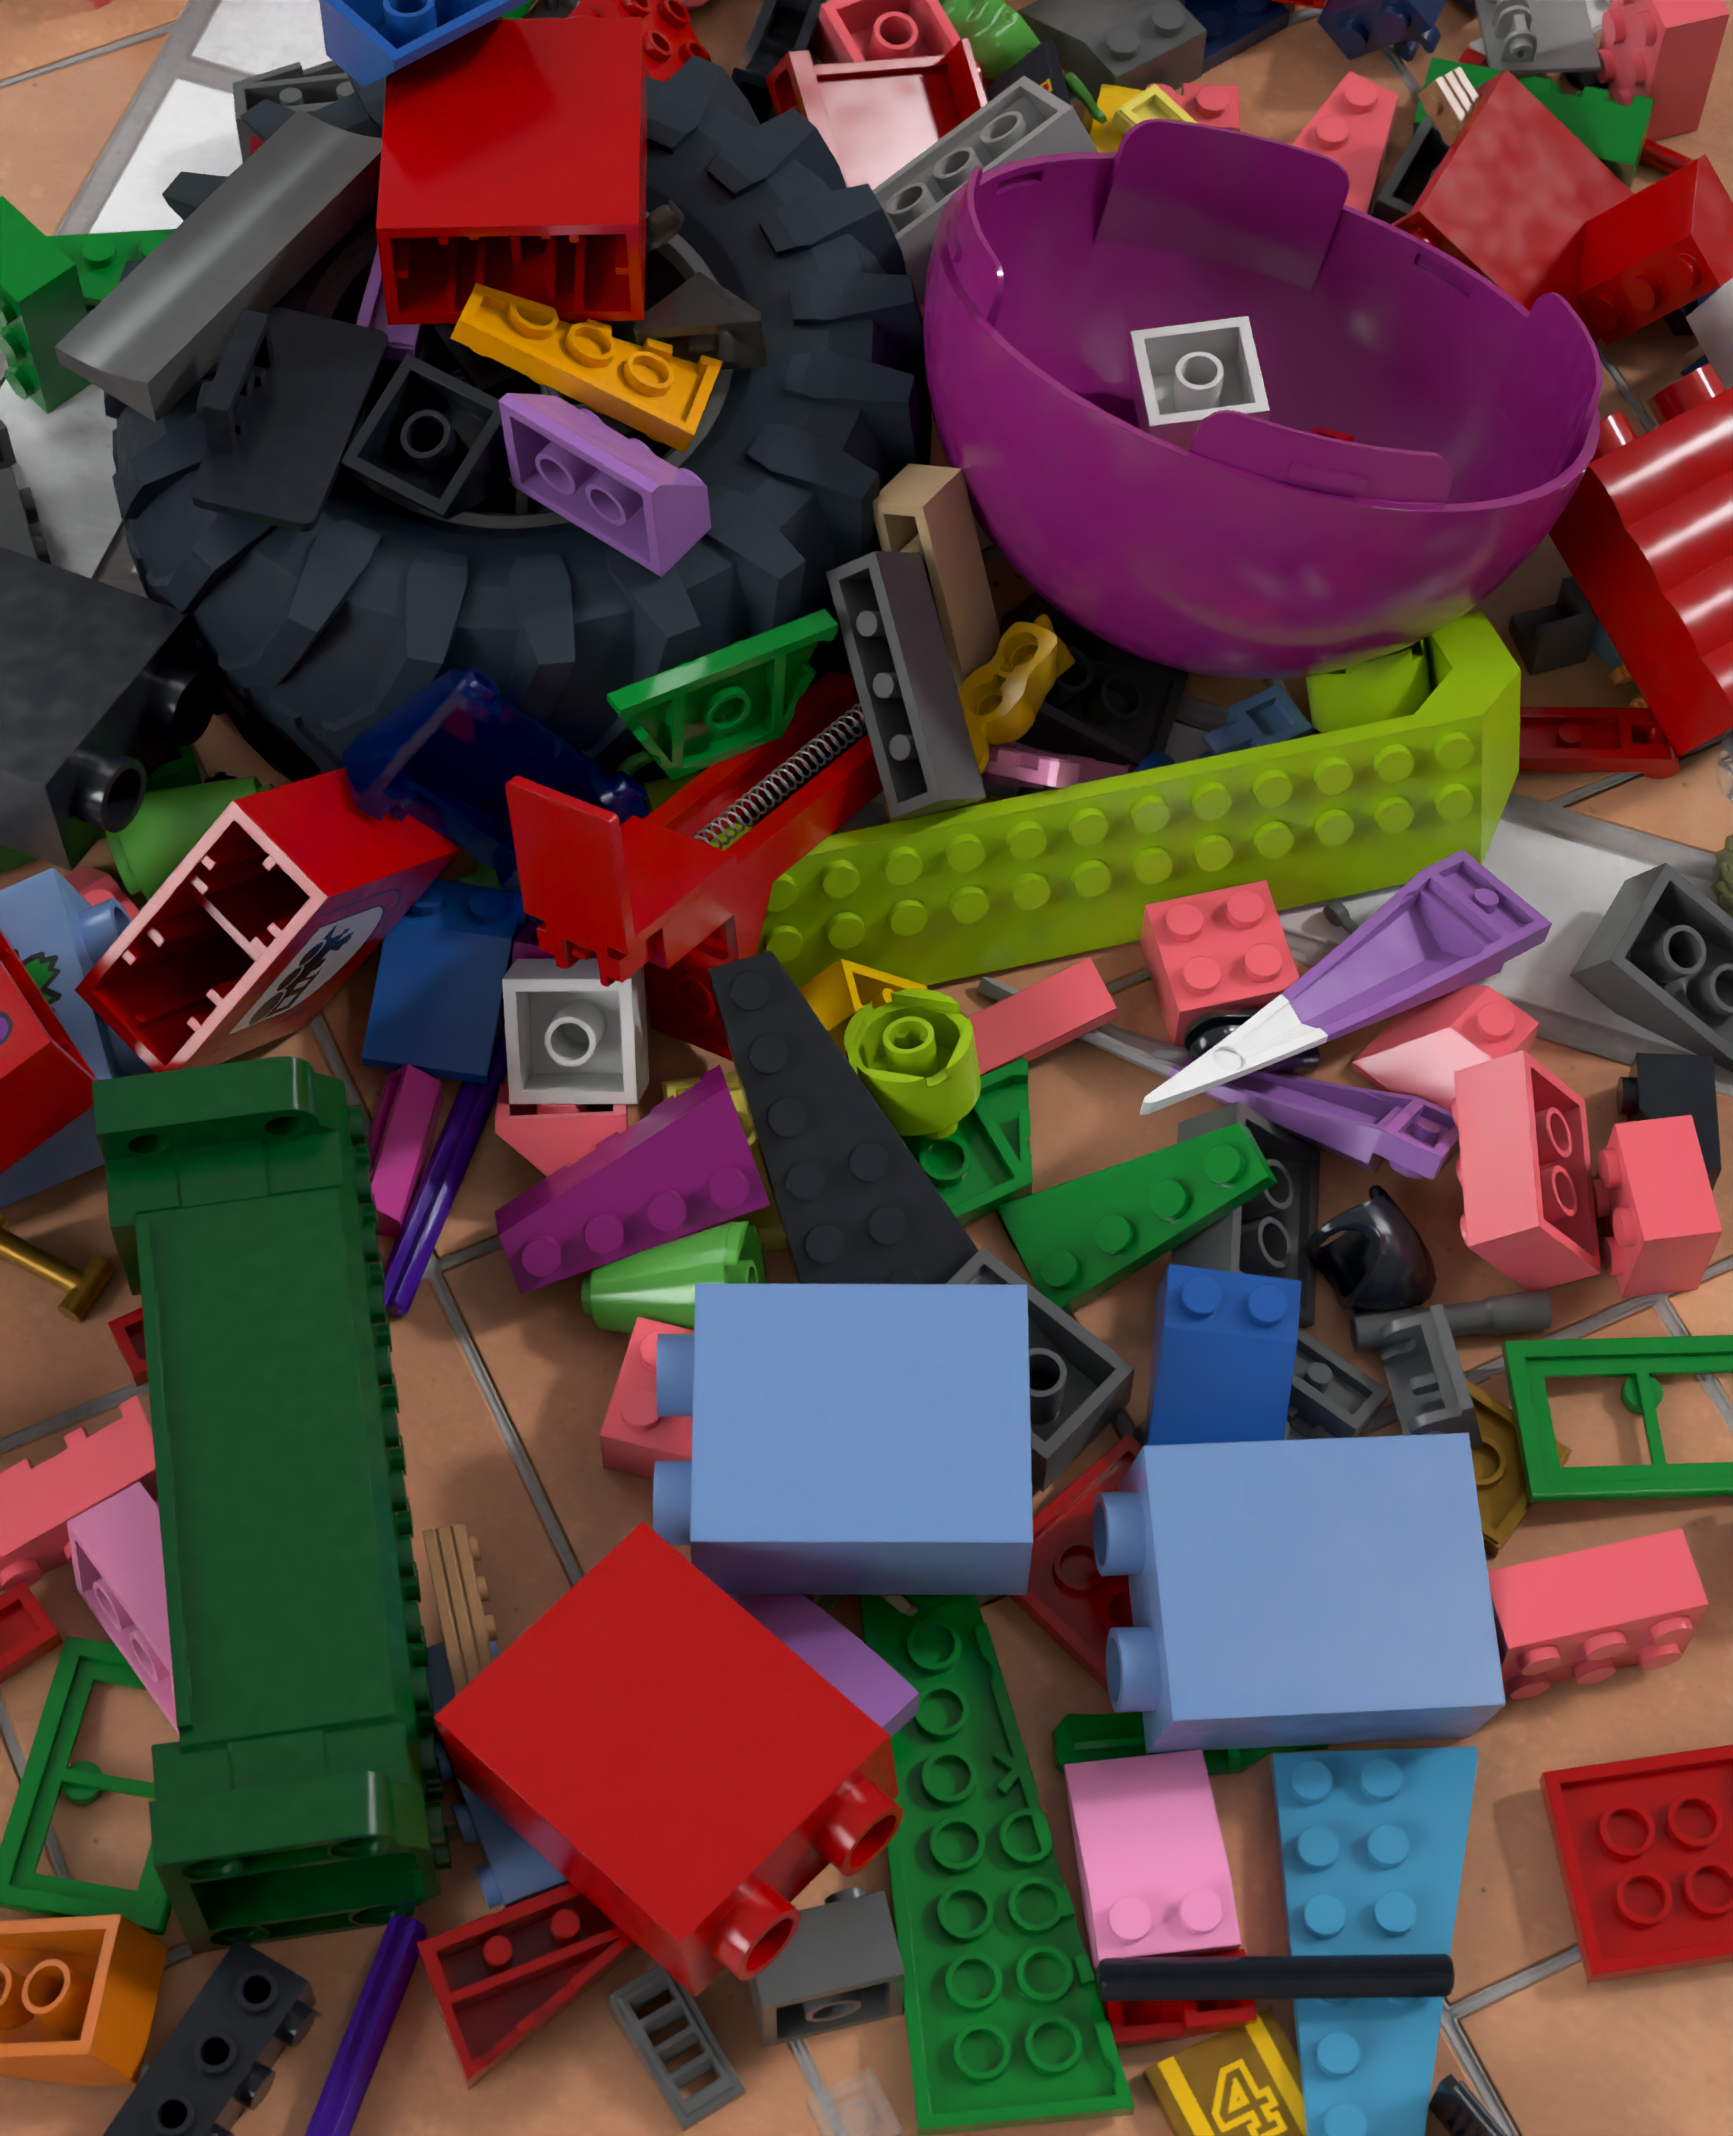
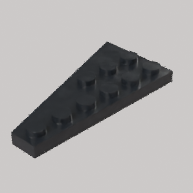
M769 951L708 969V978L798 1284H946L979 1251L774 953Z

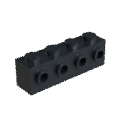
M237 1938L103 2136H234L230 2130L244 2109L247 2107L250 2110H254L268 2094L276 2076V2072L272 2070V2067L286 2046L296 2048L306 2037L313 2025L317 2012L312 2007L316 2000L309 1981Z

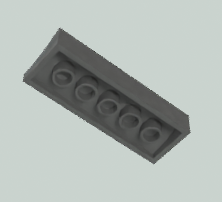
M301 109L297 110L55 346L58 362L157 423L218 362L221 341L227 332L234 333L244 309L266 314L378 202L382 138L352 133L319 120Z

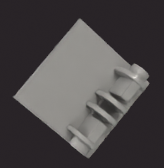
M1474 0L1489 68L1502 71L1507 69L1511 74L1600 71V60L1585 0Z

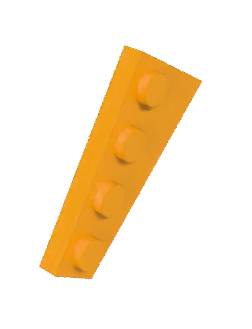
M478 283L475 284L450 337L481 356L492 358L528 376L540 385L549 386L587 405L593 411L608 415L646 434L650 439L659 443H665L683 453L686 452L695 435L723 362L701 355L698 363H693L672 356L673 345L647 338L643 346L612 337V326L591 319L573 325L559 320L558 314L553 307Z

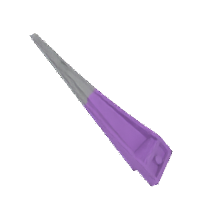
M988 977L981 978L977 992L998 1002L1021 991ZM1108 1023L1078 1037L1087 1043L1168 1080L1193 1062L1186 1048L1134 1033ZM1252 1072L1200 1093V1095L1224 1106L1240 1102L1307 1144L1372 1174H1375L1383 1160L1387 1159L1389 1160V1166L1404 1176L1416 1179L1427 1177L1433 1180L1460 1151L1459 1131L1454 1123L1452 1112L1413 1095L1353 1087L1282 1072Z

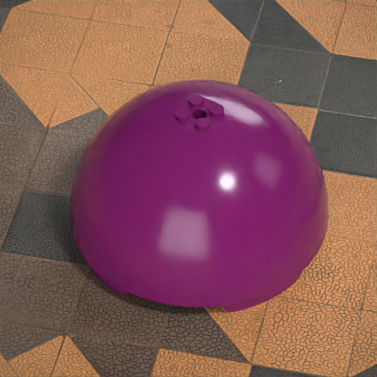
M1148 119L1135 124L1126 132L1116 153L1076 152L1042 155L1013 161L987 170L982 173V167L976 165L971 171L968 181L951 196L941 212L927 270L923 330L928 392L934 421L948 464L951 468H962L972 513L978 524L1009 565L1032 589L1058 611L1088 632L1120 649L1155 663L1183 671L1222 678L1290 679L1360 666L1412 646L1465 615L1519 568L1541 544L1569 503L1596 452L1600 437V413L1597 403L1603 385L1602 364L1596 344L1585 324L1571 305L1557 293H1544L1537 298L1529 312L1491 281L1452 256L1391 224L1344 205L1350 186L1347 172L1340 163L1322 154L1240 131L1176 120ZM1248 316L1270 409L1269 421L1232 410L1213 412L1201 422L1189 451L1139 429L1129 381L1130 331ZM1324 427L1353 435L1354 442L1338 440L1306 431Z

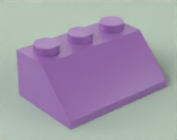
M506 393L498 401L512 486L650 571L663 577L711 529L707 486L692 471L686 468H676L653 454L650 448L636 438H626L603 424L600 418L592 411L585 408L578 409L558 396Z

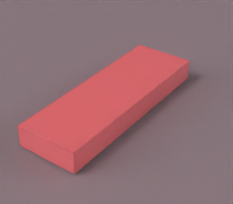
M1091 957L967 1017V1019L970 1018L973 1026L980 1076H983L1023 1057L1026 1062H1029L1119 1018L1120 1015Z

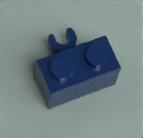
M1327 0L1317 22L1349 60L1394 44L1397 54L1409 62L1413 60L1420 44L1428 54L1434 52L1441 38V34L1434 24L1446 0Z

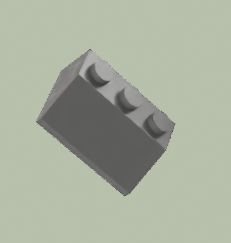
M1240 1102L1229 1104L1178 1123L1177 1144L1240 1122L1249 1128L1278 1183L1173 1248L1171 1264L1301 1281L1298 1327L1306 1328L1313 1326L1315 1323L1316 1267L1305 1255L1303 1245L1318 1229L1320 1151Z

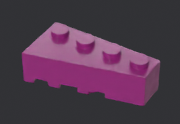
M720 1064L702 1075L699 1083L676 1098L673 1095L650 1109V1115L620 1134L615 1132L598 1143L596 1150L570 1167L563 1166L495 1211L498 1236L520 1294L770 1205Z

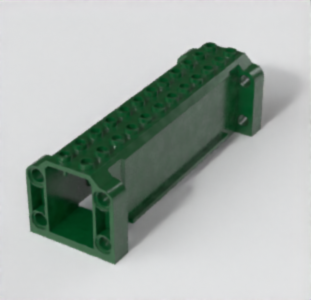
M291 1056L269 1057L92 1081L95 1131L105 1162L110 1230L132 1296L141 1295L176 1721L180 1741L151 1745L156 1799L155 1801H149L154 1868L193 1954L230 1949L237 1938L251 1946L388 1925L390 1918L394 1915L411 1917L414 1915L417 1906L441 1895L439 1870L452 1869L448 1831L447 1826H444L441 1802L431 1803L444 1801L440 1762L439 1758L436 1757L433 1736L436 1733V1722L432 1694L429 1691L426 1668L429 1667L428 1652L418 1604L421 1602V1591L417 1563L414 1561L411 1541L414 1538L413 1521L404 1476L407 1475L406 1460L397 1414L400 1413L399 1399L390 1353L393 1352L392 1338L383 1292H386L382 1256L378 1248L377 1233H379L375 1196L372 1194L370 1175L373 1174L368 1136L365 1134L361 1104L349 1106L344 1081L314 1072L309 1062Z

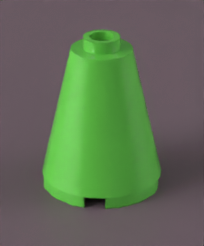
M256 776L145 791V796L137 815L125 829L117 833L105 830L114 862L129 894L133 895L142 891L149 901L233 800L275 788L273 784L270 783L262 786Z
M733 1221L668 1241L593 1268L591 1277L584 1278L581 1287L584 1314L586 1317H594L597 1327L601 1330L631 1335L637 1317L694 1330L695 1283L767 1284L763 1248L758 1231L754 1225H748V1221Z

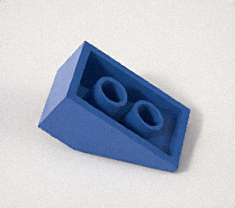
M434 880L384 938L361 1056L362 1066L395 1071L410 1064L433 1077L488 1085L505 1024L502 979L512 964L513 943L526 925L522 892L442 880Z
M1168 1264L1156 1294L1144 1446L1284 1440L1298 1341L1301 1281Z

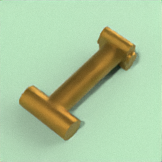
M0 1213V1257L67 1292V1295L58 1306V1310L69 1320L79 1323L116 1271V1267L106 1258L94 1255L86 1268L81 1271L11 1233L10 1220Z

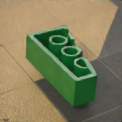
M1432 57L1423 90L1434 80L1459 66L1474 90L1503 71ZM1535 76L1520 78L1519 82L1631 190L1648 133L1654 99L1634 95L1631 106L1618 104L1615 100L1609 98L1608 90L1585 86L1584 91H1578L1574 95L1564 94L1563 89L1554 84L1551 79ZM1420 100L1413 120V136L1427 114Z

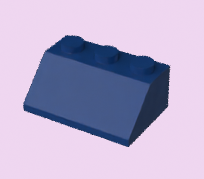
M319 0L326 55L364 88L530 0Z

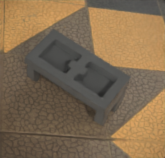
M1443 1303L1430 1306V1311L1394 1320L1381 1328L1385 1342L1396 1341L1407 1336L1413 1337L1407 1342L1395 1343L1379 1350L1403 1435L1469 1433L1471 1449L1483 1446L1474 1405Z

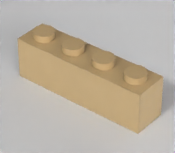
M908 464L879 492V496L873 501L874 522L882 551L921 552L959 693L963 681L976 669L989 663L994 657L1001 640L1000 630L962 468Z

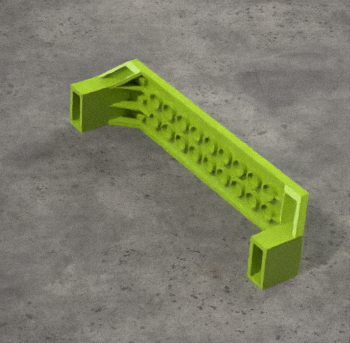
M1483 611L1469 613L1425 638L1432 693L1412 715L829 835L774 881L756 955L772 951L797 988L840 958L928 986L1141 940L1144 907L1147 904L1266 880L1276 911L1407 884L1422 869L1462 849L1482 865L1519 772L1521 669ZM704 770L691 773L674 781H671L668 777L643 782L648 815ZM733 823L736 829H742L741 824ZM730 826L727 827L725 830L728 835L734 836L735 831ZM745 826L743 832H737L736 838H730L729 844H722V850L725 851L752 828ZM721 832L718 837L722 842H726L727 837ZM715 838L710 841L712 846L719 848V842Z

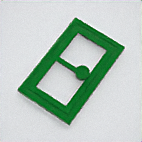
M1733 1335L1504 1341L1501 1349L1529 1503L1733 1496V1462L1666 1463L1656 1408L1663 1397V1390L1657 1379L1653 1377L1655 1375L1733 1373ZM1630 1376L1621 1388V1400L1630 1411L1642 1414L1651 1464L1560 1467L1545 1379Z
M66 1636L0 1846V1908L57 1918L121 1914L150 1934L164 1935L172 1906L154 1868L152 1841L137 1891L36 1873L61 1789L66 1799L75 1805L91 1804L102 1795L103 1791L155 1799L154 1783L104 1775L97 1765L88 1761L76 1762L69 1766L94 1682L141 1690L147 1689L115 1644Z

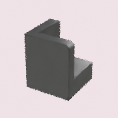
M1574 576L1562 579L1556 604L1511 615L1508 630L1529 675L1533 676L1586 662L1598 620Z

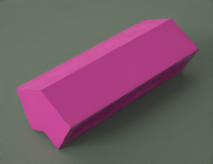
M410 1064L387 1075L368 1137L373 1173L370 1175L372 1194L375 1196L379 1233L377 1235L397 1238L420 1184L444 1103L441 1081Z

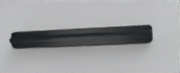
M1447 1954L1104 1958L1099 1962L1097 1968V1989L1100 1999L1105 2002L1446 1997L1451 1994L1455 1983L1452 1958Z

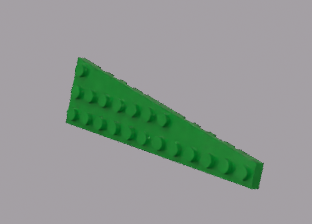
M858 1595L863 1642L919 1692L918 1713L891 1737L899 1795L894 1801L903 1808L904 1814L897 1832L886 1846L895 1935L905 1971L903 2008L917 2135L930 2136L1133 2115L1135 2106L1109 2021L1105 2019L1095 1986L1096 1979L1088 1953H1085L1075 1921V1910L1068 1888L1067 1886L1065 1887L1053 1849L1054 1842L1045 1813L1041 1810L1037 1797V1786L987 1624L984 1623L976 1595H906L918 1606V1611L912 1617L899 1612L880 1595Z

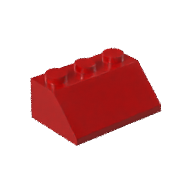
M1706 154L1585 222L1578 297L1606 346L1721 287L1733 277V202Z

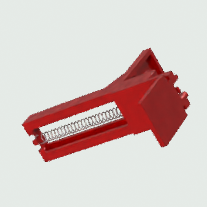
M830 670L812 684L806 693L799 698L795 705V714L783 737L709 766L644 819L633 815L620 825L618 816L613 812L519 776L509 780L505 784L524 912L544 921L537 927L540 950L555 955L556 965L562 969L572 967L580 959L586 961L593 955V952H596L600 983L606 987H609L615 981L623 983L644 965L652 1028L733 1061L707 970L756 955L774 881L883 791L869 734L859 740L725 851L722 850V844H729L730 838L734 839L737 837V832L741 833L745 830V826H751L752 820H758L760 814H766L767 808H773L775 802L782 800V796H788L790 790H795L797 784L804 782V778H810L812 772L819 770V766H825L826 760L833 759V754H839L841 748L844 749L848 746V742H854L855 737L862 735V731H868L867 727L861 728L858 722L859 719L865 722L854 678ZM853 725L860 730L859 734H854L851 728ZM848 731L853 738L847 740L844 732ZM838 737H841L845 741L844 746H840L839 742L837 741ZM833 742L838 747V751L833 752L829 745ZM825 748L831 753L829 758L825 757L822 752ZM817 754L824 759L823 763H818L815 758ZM810 760L816 764V769L810 768L808 764ZM805 766L809 770V774L803 775L800 768ZM795 772L802 776L801 781H796L793 776ZM790 778L794 782V787H789L785 780ZM780 784L787 788L786 793H781L778 788ZM774 789L780 795L779 799L773 798L771 792ZM768 796L772 800V804L766 805L763 798ZM759 801L765 807V810L762 812L756 806ZM753 808L757 812V817H751L748 810ZM743 814L750 819L748 824L744 823L740 818ZM736 820L742 824L741 830L736 829L733 823ZM730 826L735 831L734 836L728 835L725 829ZM721 832L727 837L726 842H722L718 837ZM715 838L719 842V848L712 846L710 841Z

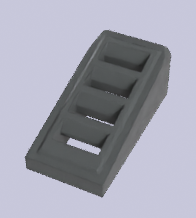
M660 1965L609 1996L608 2000L612 2015L683 2131H686L745 2094L742 2083L691 1994ZM667 1994L671 2002L639 2021L635 2013ZM682 2018L687 2027L654 2047L649 2037ZM698 2044L703 2053L669 2074L664 2064ZM713 2069L719 2079L684 2100L678 2089Z

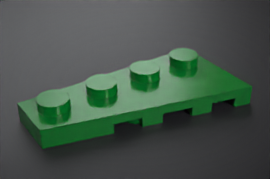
M1238 1122L996 1207L1037 1290L1069 1315L1278 1182L1249 1128Z

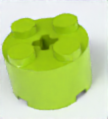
M1424 638L1412 646L1360 666L1306 677L1313 728L1319 732L1326 733L1414 714L1432 693L1426 639Z
M904 989L891 993L892 1002L883 1004L873 1009L871 1001L854 1014L846 1027L844 1034L846 1059L899 1135H924L932 1140L949 1137L957 1130L958 1121L972 1110L981 1091L980 1069L970 1018H966L961 1012L960 1004L952 997L928 989Z

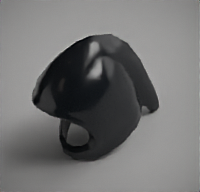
M1373 1185L1369 1188L1368 1192L1371 1200L1358 1204L1330 1219L1318 1228L1303 1245L1305 1255L1327 1279L1334 1290L1340 1306L1344 1309L1355 1312L1389 1311L1422 1305L1431 1298L1437 1282L1433 1259L1422 1238L1396 1202L1379 1185ZM1340 1231H1346L1339 1238L1320 1247L1330 1236Z

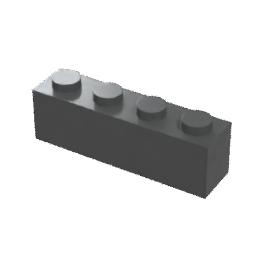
M874 551L826 572L891 819L917 818L955 810L985 799L984 787L921 552Z

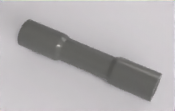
M1546 1290L1489 1296L1481 1301L1443 1305L1453 1337L1482 1333L1502 1335L1550 1329L1552 1325L1551 1304ZM1409 1307L1399 1310L1351 1313L1349 1319L1350 1335L1355 1352L1383 1349L1395 1343L1409 1341L1413 1337L1407 1336L1396 1341L1385 1342L1381 1328L1394 1320L1430 1311V1307Z

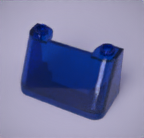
M456 668L450 669L360 732L342 753L352 798L356 806L379 821L389 810L391 815L399 821H402L409 813L494 869L497 873L500 887L509 893L515 888L521 892L505 784L513 777L525 778L613 812L618 816L620 825L633 815L644 819L650 814L644 802L648 794L634 777L622 770L613 774L501 697L496 685L486 675L474 668H469L466 673ZM529 915L530 920L537 923L538 925H541L544 922L541 919Z

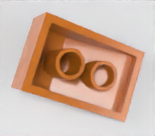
M121 1914L0 1921V2076L71 2086L137 2085L169 1946Z

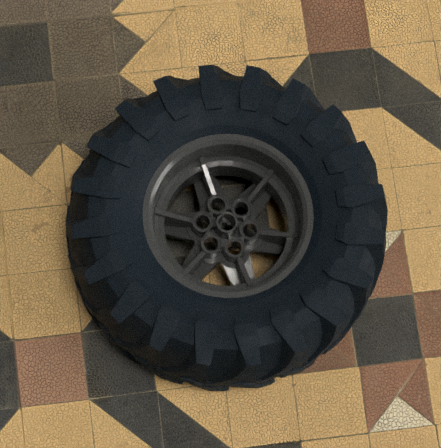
M693 55L667 82L655 80L645 75L647 100L644 321L597 322L612 326V337L643 346L647 338L673 345L672 356L693 363H698L701 355L723 361L695 435L686 452L683 453L672 447L661 458L678 469L686 468L692 471L707 486L711 529L663 577H660L512 486L511 476L502 491L449 520L362 477L341 465L317 526L308 532L296 531L201 509L192 503L190 493L193 481L208 449L204 420L197 417V400L203 383L206 380L213 382L218 370V362L157 423L104 391L106 416L117 420V428L112 431L113 459L116 473L112 476L121 518L124 519L125 536L129 551L147 599L178 609L181 612L189 613L196 639L195 648L204 673L210 675L216 685L215 716L227 712L243 739L273 769L291 782H297L314 776L320 770L327 773L372 759L421 810L428 800L438 801L450 809L469 829L484 838L504 830L510 824L505 784L515 776L525 778L605 810H610L617 806L614 791L616 789L615 773L620 763L631 755L642 751L650 757L652 756L608 703V693L822 609H826L837 622L838 632L833 641H819L809 659V665L816 672L809 687L830 670L834 671L848 657L826 572L874 551H882L874 522L873 501L879 496V492L908 464L930 465L932 417L925 372L923 316L911 275H907L902 250L885 212L869 184H863L847 188L840 166L818 129L797 110L792 108L760 124L748 100L723 67L696 55ZM348 75L354 93L310 113L313 117L343 130L363 136L382 138L386 76L363 88ZM265 99L240 115V117L265 143L296 111ZM181 171L162 195L169 207L185 220L233 173L226 177ZM378 202L272 308L281 307L356 324L378 246L376 233ZM144 259L126 261L118 284ZM567 322V323H570V324H573V325H574V324L580 323V322ZM427 324L418 359L447 374L450 373L449 375L470 385L446 345L442 344L436 336L432 324ZM384 359L351 443L402 361ZM539 384L540 395L558 396L578 409H588L596 414L603 424L628 439L636 438L640 440L647 437L646 434L608 415L597 413L587 405L549 386ZM655 760L641 767L633 774L636 794L632 805L623 813L617 815L620 825L633 815L641 819L648 815L643 782L668 778Z

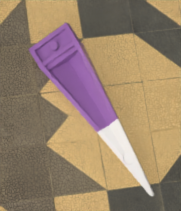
M1462 849L1418 872L1360 927L1284 992L1202 1056L1145 1096L1140 1115L1153 1113L1465 987L1467 984H1472L1497 974L1501 971L1505 962L1545 942L1552 923Z

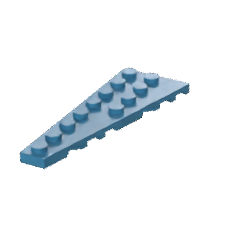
M1477 1746L1272 1754L1270 1766L1288 1956L1447 1954L1450 1956L1478 1764ZM1444 1997L1292 1999L1297 2057L1300 2062L1306 2136L1425 2135Z

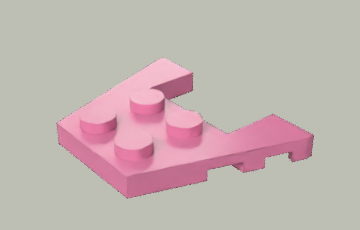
M1009 743L1001 746L989 745V761L985 771L980 776L983 778V782L1006 787L1020 788L1022 786L1043 789L1044 785L1064 788L1065 786L1078 784V782L1085 783L1133 773L1137 766L1117 765L1097 761L1094 758L1057 754Z

